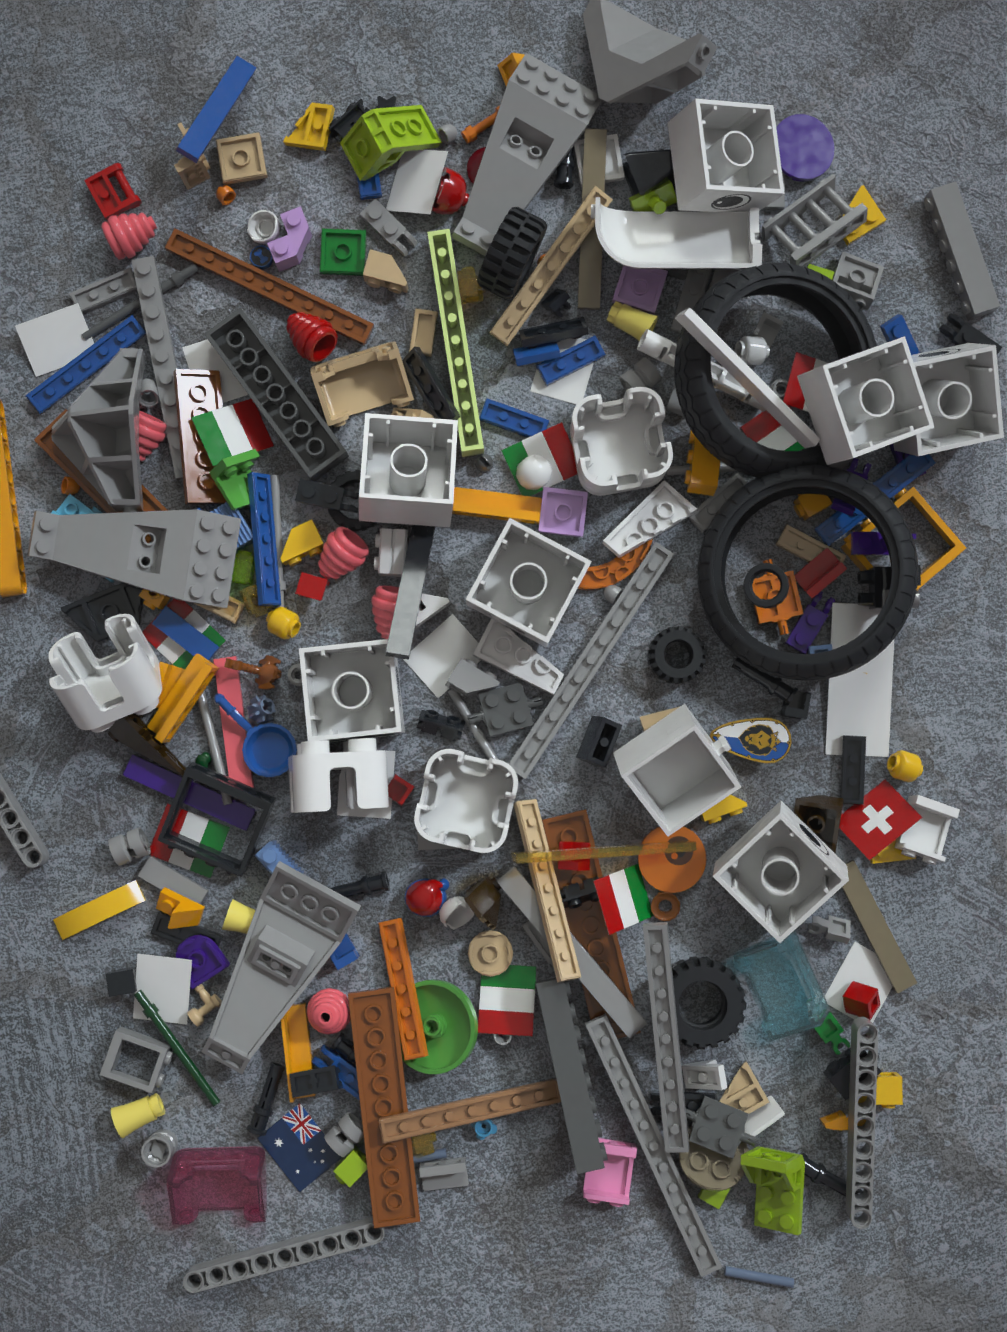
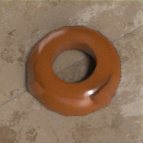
M659 891L652 899L651 912L659 920L670 921L679 914L681 903L672 893ZM662 900H669L672 903V908L668 911H662L659 908V903Z

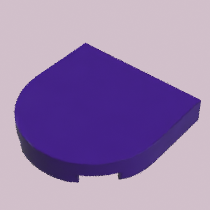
M190 936L181 942L176 951V958L192 960L191 989L199 986L230 965V962L217 944L206 936Z

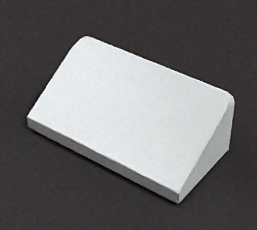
M772 1096L767 1097L769 1103L748 1114L745 1123V1133L756 1136L784 1116V1111Z

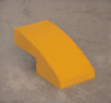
M841 1110L819 1118L827 1129L848 1130V1117ZM861 1119L857 1126L864 1125L866 1119Z

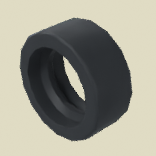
M770 563L758 564L751 568L746 574L743 584L744 592L749 601L757 607L765 609L781 604L789 591V582L784 571L777 565ZM760 573H773L780 580V590L772 599H760L753 592V580Z

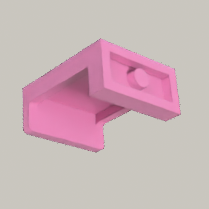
M598 1138L599 1143L604 1142L608 1160L603 1161L605 1168L585 1172L582 1190L583 1198H586L591 1203H600V1201L610 1202L609 1204L615 1207H623V1204L629 1205L633 1163L637 1154L636 1144Z

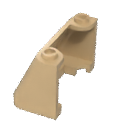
M396 342L384 343L314 365L310 368L328 426L339 427L345 425V420L349 419L350 415L392 403V405H397L400 408L409 405L410 401L414 400Z

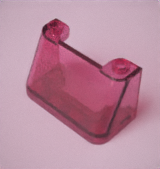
M257 1146L185 1148L174 1154L166 1181L173 1225L190 1224L197 1218L199 1211L244 1209V1218L247 1221L253 1223L266 1222V1155L263 1148Z

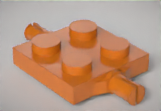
M772 559L763 561V563L773 564ZM793 570L784 572L788 578L789 591L781 604L766 609L754 605L758 624L767 622L777 623L780 636L789 634L786 620L804 614ZM766 572L762 577L753 580V592L760 599H772L780 590V580L773 573Z

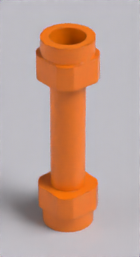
M500 106L495 108V113L474 127L469 125L461 132L467 144L475 141L478 134L494 124Z

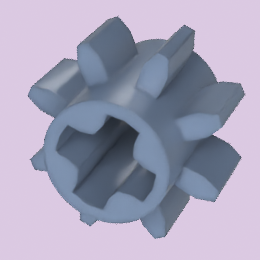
M266 695L250 699L251 705L246 707L250 719L256 721L257 724L267 723L273 719L271 714L276 712L273 700L266 698Z

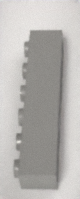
M957 182L931 189L925 197L924 204L926 210L931 214L932 228L938 234L939 248L947 259V270L953 276L954 290L960 296L961 310L967 316L968 321L993 313L1000 307Z

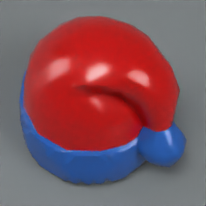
M423 878L412 882L407 888L404 897L407 908L414 914L422 917H432L439 914L442 905L447 901L445 890L449 888V881L445 878L439 881Z

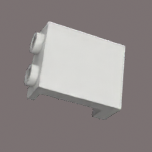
M920 795L909 796L907 802L923 818L897 838L894 848L902 850L901 854L915 858L916 855L923 857L922 861L928 864L936 865V862H945L946 857L941 855L951 819L958 818L960 809Z

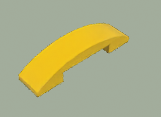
M137 880L81 905L53 919L62 940L140 904L146 901Z

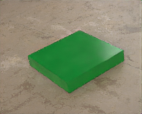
M322 229L320 274L363 276L366 258V230Z

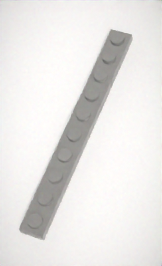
M149 256L131 261L163 419L167 425L166 433L175 478L179 480L183 479L173 374V371L178 368L156 259L154 256Z
M644 923V943L665 1153L689 1152L668 923Z

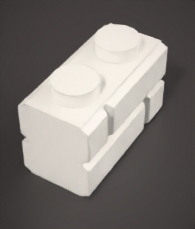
M381 528L380 534H376L375 547L379 548V557L375 556L374 570H378L379 576L402 577L408 548V530Z

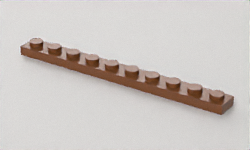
M174 228L165 246L166 251L295 313L303 312L329 321L337 333L364 346L374 328L373 323Z

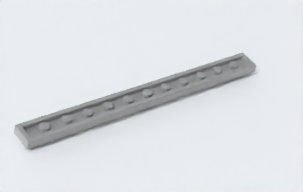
M654 543L511 759L509 765L524 779L528 777L673 557L674 553L659 543Z
M606 1013L586 1022V1028L701 1277L721 1269L722 1265L673 1158L670 1153H665L664 1139Z

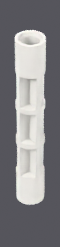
M646 329L640 338L637 350L674 367L677 344ZM711 361V375L714 388L724 391L763 412L766 411L723 366Z

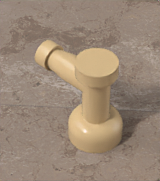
M203 984L197 986L195 991L199 993L205 1005L199 1009L192 1008L187 1012L190 1020L197 1027L203 1024L205 1015L214 1008H219L222 1003L216 994L210 996L204 989Z

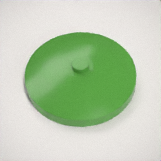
M437 979L415 983L429 1056L405 1061L401 1044L402 1060L416 1071L425 1074H442L460 1066L473 1051L478 1035L476 1012L467 995L457 986Z

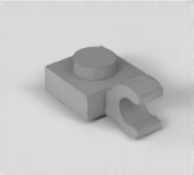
M828 915L827 919L819 916L812 917V923H809L808 926L809 933H825L826 939L848 944L850 940V920Z

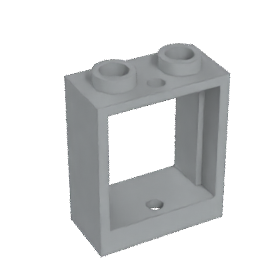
M120 1027L114 1033L100 1075L153 1093L157 1087L161 1088L164 1082L165 1074L162 1073L165 1065L168 1066L170 1064L173 1052H170L171 1047L164 1041ZM125 1041L160 1052L150 1082L115 1070Z

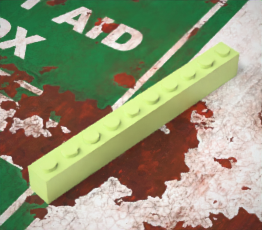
M450 229L431 231L427 233L454 406L461 416L458 419L462 457L484 454Z

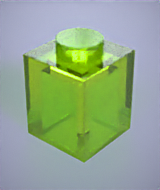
M238 550V553L235 555L231 582L252 586L255 573V559L251 556V552Z

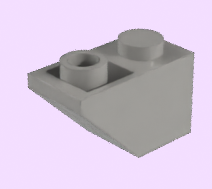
M461 658L445 686L466 697L496 689L500 682L496 680L497 677L489 671L483 672L477 668L478 665L475 662Z

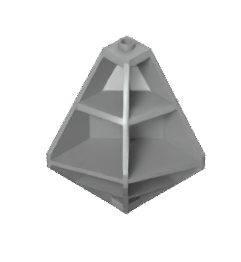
M590 0L583 13L598 96L601 100L610 104H657L705 76V70L717 49V46L703 34L699 33L686 40L655 28L608 0Z
M120 348L117 354L71 404L68 411L52 426V441L115 511L143 512L139 457V397L145 369L143 349Z

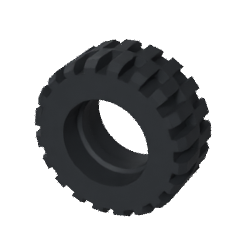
M512 207L499 226L484 257L477 276L478 285L505 300L513 299L543 241L548 226L545 220L520 207Z
M694 956L689 957V960L686 961L683 959L678 961L677 965L672 967L679 1041L687 1047L692 1048V1046H696L698 1049H705V1046L715 1048L722 1041L724 1043L730 1040L729 1036L732 1033L736 1035L739 1031V1023H743L745 1018L743 1011L746 1010L747 1003L744 1001V996L746 995L740 985L741 982L732 971L717 960ZM697 981H706L713 984L719 990L722 999L720 1010L716 1016L704 1023L690 1022L682 1015L679 1007V999L684 989Z

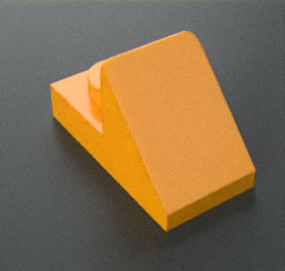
M164 887L160 892L156 909L171 916L168 929L198 926L201 922L205 906Z

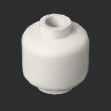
M743 336L735 345V353L747 365L757 366L761 365L765 358H768L770 348L766 340L761 336Z

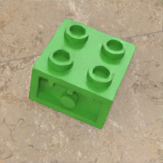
M256 449L224 458L209 472L233 511L250 505L247 474L251 473L250 469L254 467V462L260 457Z

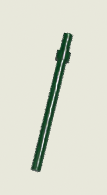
M142 990L136 992L134 996L144 1009L142 1011L147 1019L150 1018L211 1105L213 1107L220 1103V1099L158 1014L159 1009L154 1003L151 1004Z

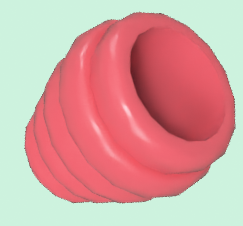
M135 213L129 215L120 214L118 217L113 215L108 218L107 222L101 224L102 231L113 253L119 260L136 256V252L142 251L143 245H147L149 239L154 238V230L157 229L152 216L147 217L144 213L138 215Z
M139 410L140 462L146 459V455H151L153 449H157L159 443L165 439L166 434L164 431L167 429V425L160 419Z
M338 527L334 532L328 534L327 541L323 545L321 559L318 561L319 573L329 580L330 578L338 579L341 575L344 576L348 572L356 570L357 567L364 564L365 558L369 554L367 544L354 531L346 527Z
M378 586L371 598L374 622L377 624L376 630L384 639H388L399 591V587Z
M322 989L315 993L308 1002L306 1011L308 1021L320 1033L328 1035L338 1033L346 1028L351 1020L349 999L346 994L338 989ZM328 1013L330 1015V1019L324 1020L322 1018V1014Z

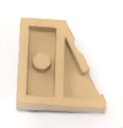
M744 1062L719 1102L750 1114L769 1103V1100L748 1063Z

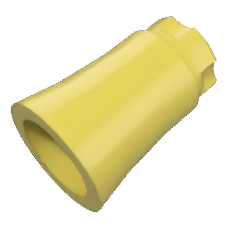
M615 301L607 317V322L614 324L615 327L633 336L638 341H640L646 329L654 330L658 320L656 315L640 311L618 301Z
M232 899L222 930L247 934L255 909Z
M157 1093L111 1108L112 1120L121 1138H125L133 1131L157 1120V1117L165 1114L162 1099Z

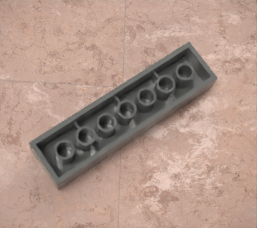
M241 308L204 333L216 352L312 481L315 482L349 457L345 448Z
M556 977L537 981L536 987L576 1172L581 1174L605 1168L603 1161H607L608 1158L604 1142L599 1143L598 1137L603 1135L599 1119L594 1120L593 1113H597L594 1096H589L588 1090L592 1089L589 1073H584L583 1066H586L587 1062L584 1050H579L578 1042H582L578 1026L574 1027L572 1019L577 1017L574 1004H569L567 996L572 995L569 981L557 983Z

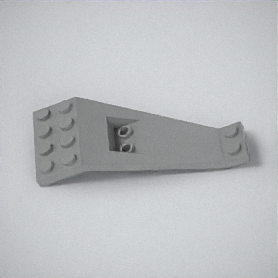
M526 53L507 83L462 219L453 231L452 238L486 256L488 248L508 211L512 207H520L524 210L528 207L583 134L602 102L598 94Z
M198 509L56 515L34 511L27 556L51 560L180 601L227 608L241 519ZM146 535L151 537L150 543L145 541ZM143 557L148 560L146 566L141 563Z
M279 861L260 897L216 1020L202 1053L243 1074L252 1056L340 945L361 905Z

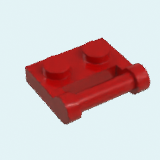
M115 163L84 180L107 221L110 216H118L131 208L140 206L142 203L123 173L124 169L120 163ZM113 176L116 177L127 197L122 202L109 180Z

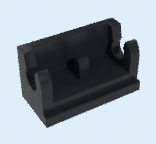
M332 1065L289 1074L292 1098L343 1089L342 1081H339L338 1076L340 1069Z

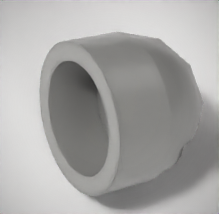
M445 124L438 129L439 135L445 144L455 140L457 129L454 125Z
M609 585L604 589V597L614 605L623 589L615 585Z
M494 1034V1040L499 1045H506L511 1041L512 1035H505L508 1037L505 1041L497 1034Z

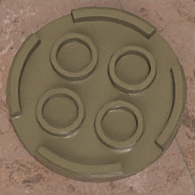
M692 1126L688 1128V1138L690 1137ZM689 1141V1152H679V1161L684 1174L693 1184L707 1191H723L735 1186L744 1176L745 1172L741 1166V1155L748 1152L749 1149L747 1144L741 1141L732 1159Z

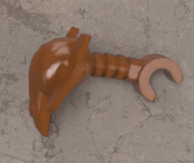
M266 655L264 659L259 661V664H262L261 667L226 658L224 666L229 669L257 674L259 679L255 678V682L258 684L259 689H274L275 685L272 683L282 676V672L276 666L281 661L269 655Z

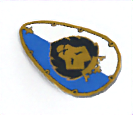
M752 718L728 722L717 727L710 734L713 742L717 741L721 735L726 738L731 747L727 752L761 763H776L784 759L792 745L791 733L787 726L781 721L772 718Z

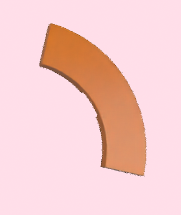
M653 538L620 558L616 557L608 563L589 567L578 589H602L628 577L644 560Z

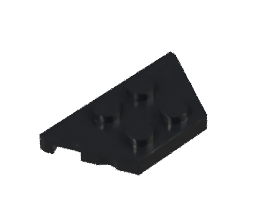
M120 583L60 608L63 613L74 620L95 641L100 642L110 638L105 630V620L112 616L130 614L135 618L137 624L140 625L143 598L139 594L143 589Z

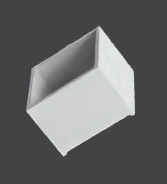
M686 704L677 708L613 753L621 777L667 836H670L741 788L730 764L722 755L724 751L727 752L731 749L728 741L721 735L717 741L713 742Z

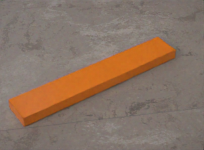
M402 918L380 922L378 924L390 987H394L399 1034L404 1060L429 1056Z

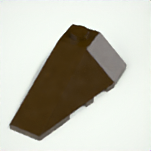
M133 713L120 718L109 728L108 735L115 742L120 741V743L183 777L186 767L164 743L155 739V733L147 727L137 714Z
M825 795L796 798L794 814L836 854L844 799Z
M487 875L466 890L464 900L476 917L494 930L497 926L501 892L499 890L501 886L495 877L491 879Z

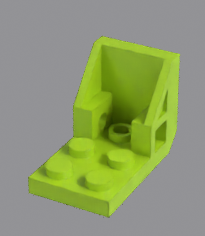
M422 105L372 109L360 116L340 142L360 181L368 180L396 163L405 151L438 148L442 143Z
M760 1146L742 1154L741 1166L749 1182L756 1184L754 1226L800 1235L802 1232L805 1172L803 1155Z

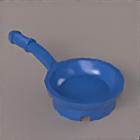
M216 694L214 696L216 704H219L228 716L230 715L248 732L242 751L244 761L249 769L257 775L264 777L280 776L288 771V757L297 753L296 742L290 731L281 725L273 723L252 727L236 710V707H233L224 695Z

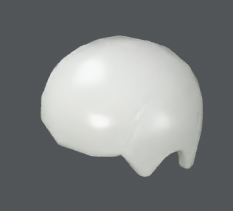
M260 210L253 213L248 220L247 232L254 242L268 245V242L276 240L280 236L281 224L273 212Z
M532 454L517 466L516 477L519 484L526 489H540L551 479L552 467L549 460L542 455Z
M453 897L442 905L439 911L440 921L445 927L448 925L454 930L470 921L474 916V912L466 903L464 897Z

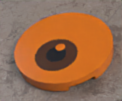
M659 826L651 830L642 840L638 850V865L644 879L654 888L669 893L682 892L695 885L703 875L706 866V851L700 838L690 829L683 826L670 836H667Z

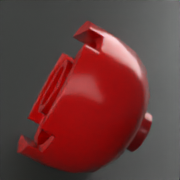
M444 167L443 171L445 174L444 176L441 175L432 211L442 215H450L457 212L460 206L464 207L466 205L469 194L466 193L467 186L464 178L458 172Z

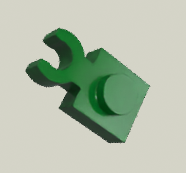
M827 1011L811 1023L825 1044L831 1041V1048L836 1054H841L837 1048L839 1043L843 1042L846 1047H850L849 1041L839 1035L844 1030L830 1011Z

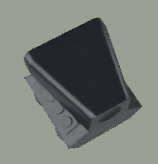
M670 149L629 152L625 154L627 162L622 164L624 176L632 196L640 193L642 197L668 180L672 182L673 188L676 190Z

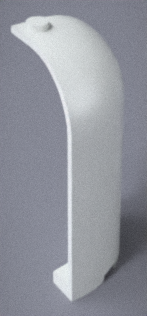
M596 197L595 204H591V219H595L598 240L604 251L621 265L636 269H744L762 265V244H760V240H757V236H759V208H750L748 212H664L656 214L655 212L622 211L607 208L600 203V197Z

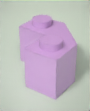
M301 206L280 214L288 235L267 243L279 272L300 264L304 250L311 240L312 234Z

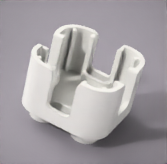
M647 387L630 388L626 390L624 398L608 402H602L601 394L591 395L580 400L575 406L570 424V436L580 484L587 492L597 496H604L648 488L658 484L665 476L673 460V450L671 442L664 441L662 422L665 418V409L661 397L654 390Z
M119 614L105 620V630L118 650L114 654L101 659L96 658L79 632H74L61 638L49 651V662L57 676L49 678L50 686L76 726L81 730H91L94 733L103 732L109 729L116 720L133 713L137 715L149 713L159 703L158 697L162 692L159 660L135 618L130 614Z
M376 738L350 739L343 742V752L330 753L329 740L305 741L297 744V755L288 757L291 813L318 812L330 809V770H343L345 772L348 808L369 809L389 807L386 751H377Z
M454 749L440 750L432 755L425 768L420 802L417 803L414 816L417 831L429 841L474 852L489 853L498 849L506 839L513 803L518 789V778L515 770L504 761L489 758V760L465 755L464 752Z

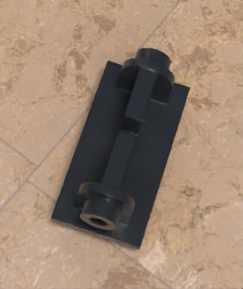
M362 99L351 103L341 117H336L330 123V137H334L339 144L352 128L351 125L355 124L361 115L370 111L367 107L364 109Z
M422 710L417 728L421 729L420 732L435 736L439 728L442 729L440 737L456 741V739H461L465 721H461L456 716L447 717L440 715L434 710Z
M595 876L583 880L585 889L580 890L578 882L563 886L560 894L563 899L564 908L575 909L582 906L584 902L590 900L591 902L599 901L594 880L600 878Z

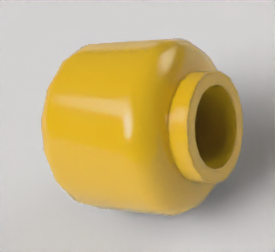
M285 607L271 610L266 617L268 631L281 639L293 638L300 630L301 622L299 621V616Z
M899 750L890 755L887 761V769L890 775L898 780L913 782L923 772L920 757L904 750Z

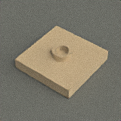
M259 132L216 140L224 185L268 178Z

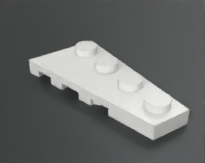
M664 480L603 540V544L620 558L697 512V508Z
M492 618L473 654L474 657L553 696L564 676L555 666L534 651L530 645L515 635L511 629Z

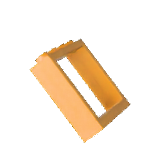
M912 487L909 490L903 488L894 496L896 500L893 503L899 508L909 499L950 546L946 552L921 572V585L917 586L918 590L962 553L966 547L919 492ZM868 518L860 524L862 529L859 532H871L876 526ZM851 533L843 539L846 543L840 548L860 571L872 568L873 565L864 555H851Z

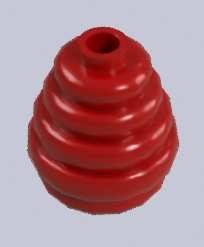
M298 312L288 317L286 330L294 348L302 358L314 363L326 359L335 349L338 335L329 321L303 312Z

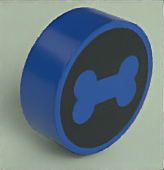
M260 245L252 249L250 260L253 266L264 270L272 265L273 256L268 247Z

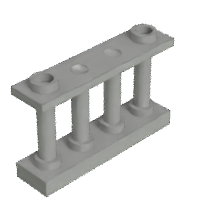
M834 174L827 179H822L816 187L775 217L767 219L762 225V238L764 241L774 235L791 252L790 264L805 267L867 221L868 208L863 203L855 208H851L834 191L836 182ZM827 196L845 215L839 220L833 221L817 203ZM809 209L827 228L821 233L816 234L799 216ZM792 222L809 242L802 247H798L781 229Z

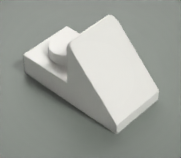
M422 594L421 602L426 608L423 610L419 608L415 629L449 606L451 603L448 598Z
M707 1060L682 1065L685 1088L723 1090L727 1088L724 1064H717L716 1060Z

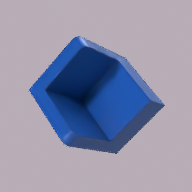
M347 933L340 945L330 956L337 970L355 961L360 956Z

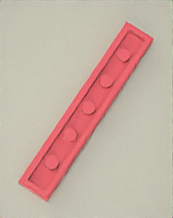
M237 656L226 657L237 661ZM226 658L213 659L214 665L219 667L215 674L218 694L224 695L233 707H236V710L245 718L239 670L224 667ZM219 705L229 777L254 788L253 773L245 763L242 751L247 731L230 715L228 716Z

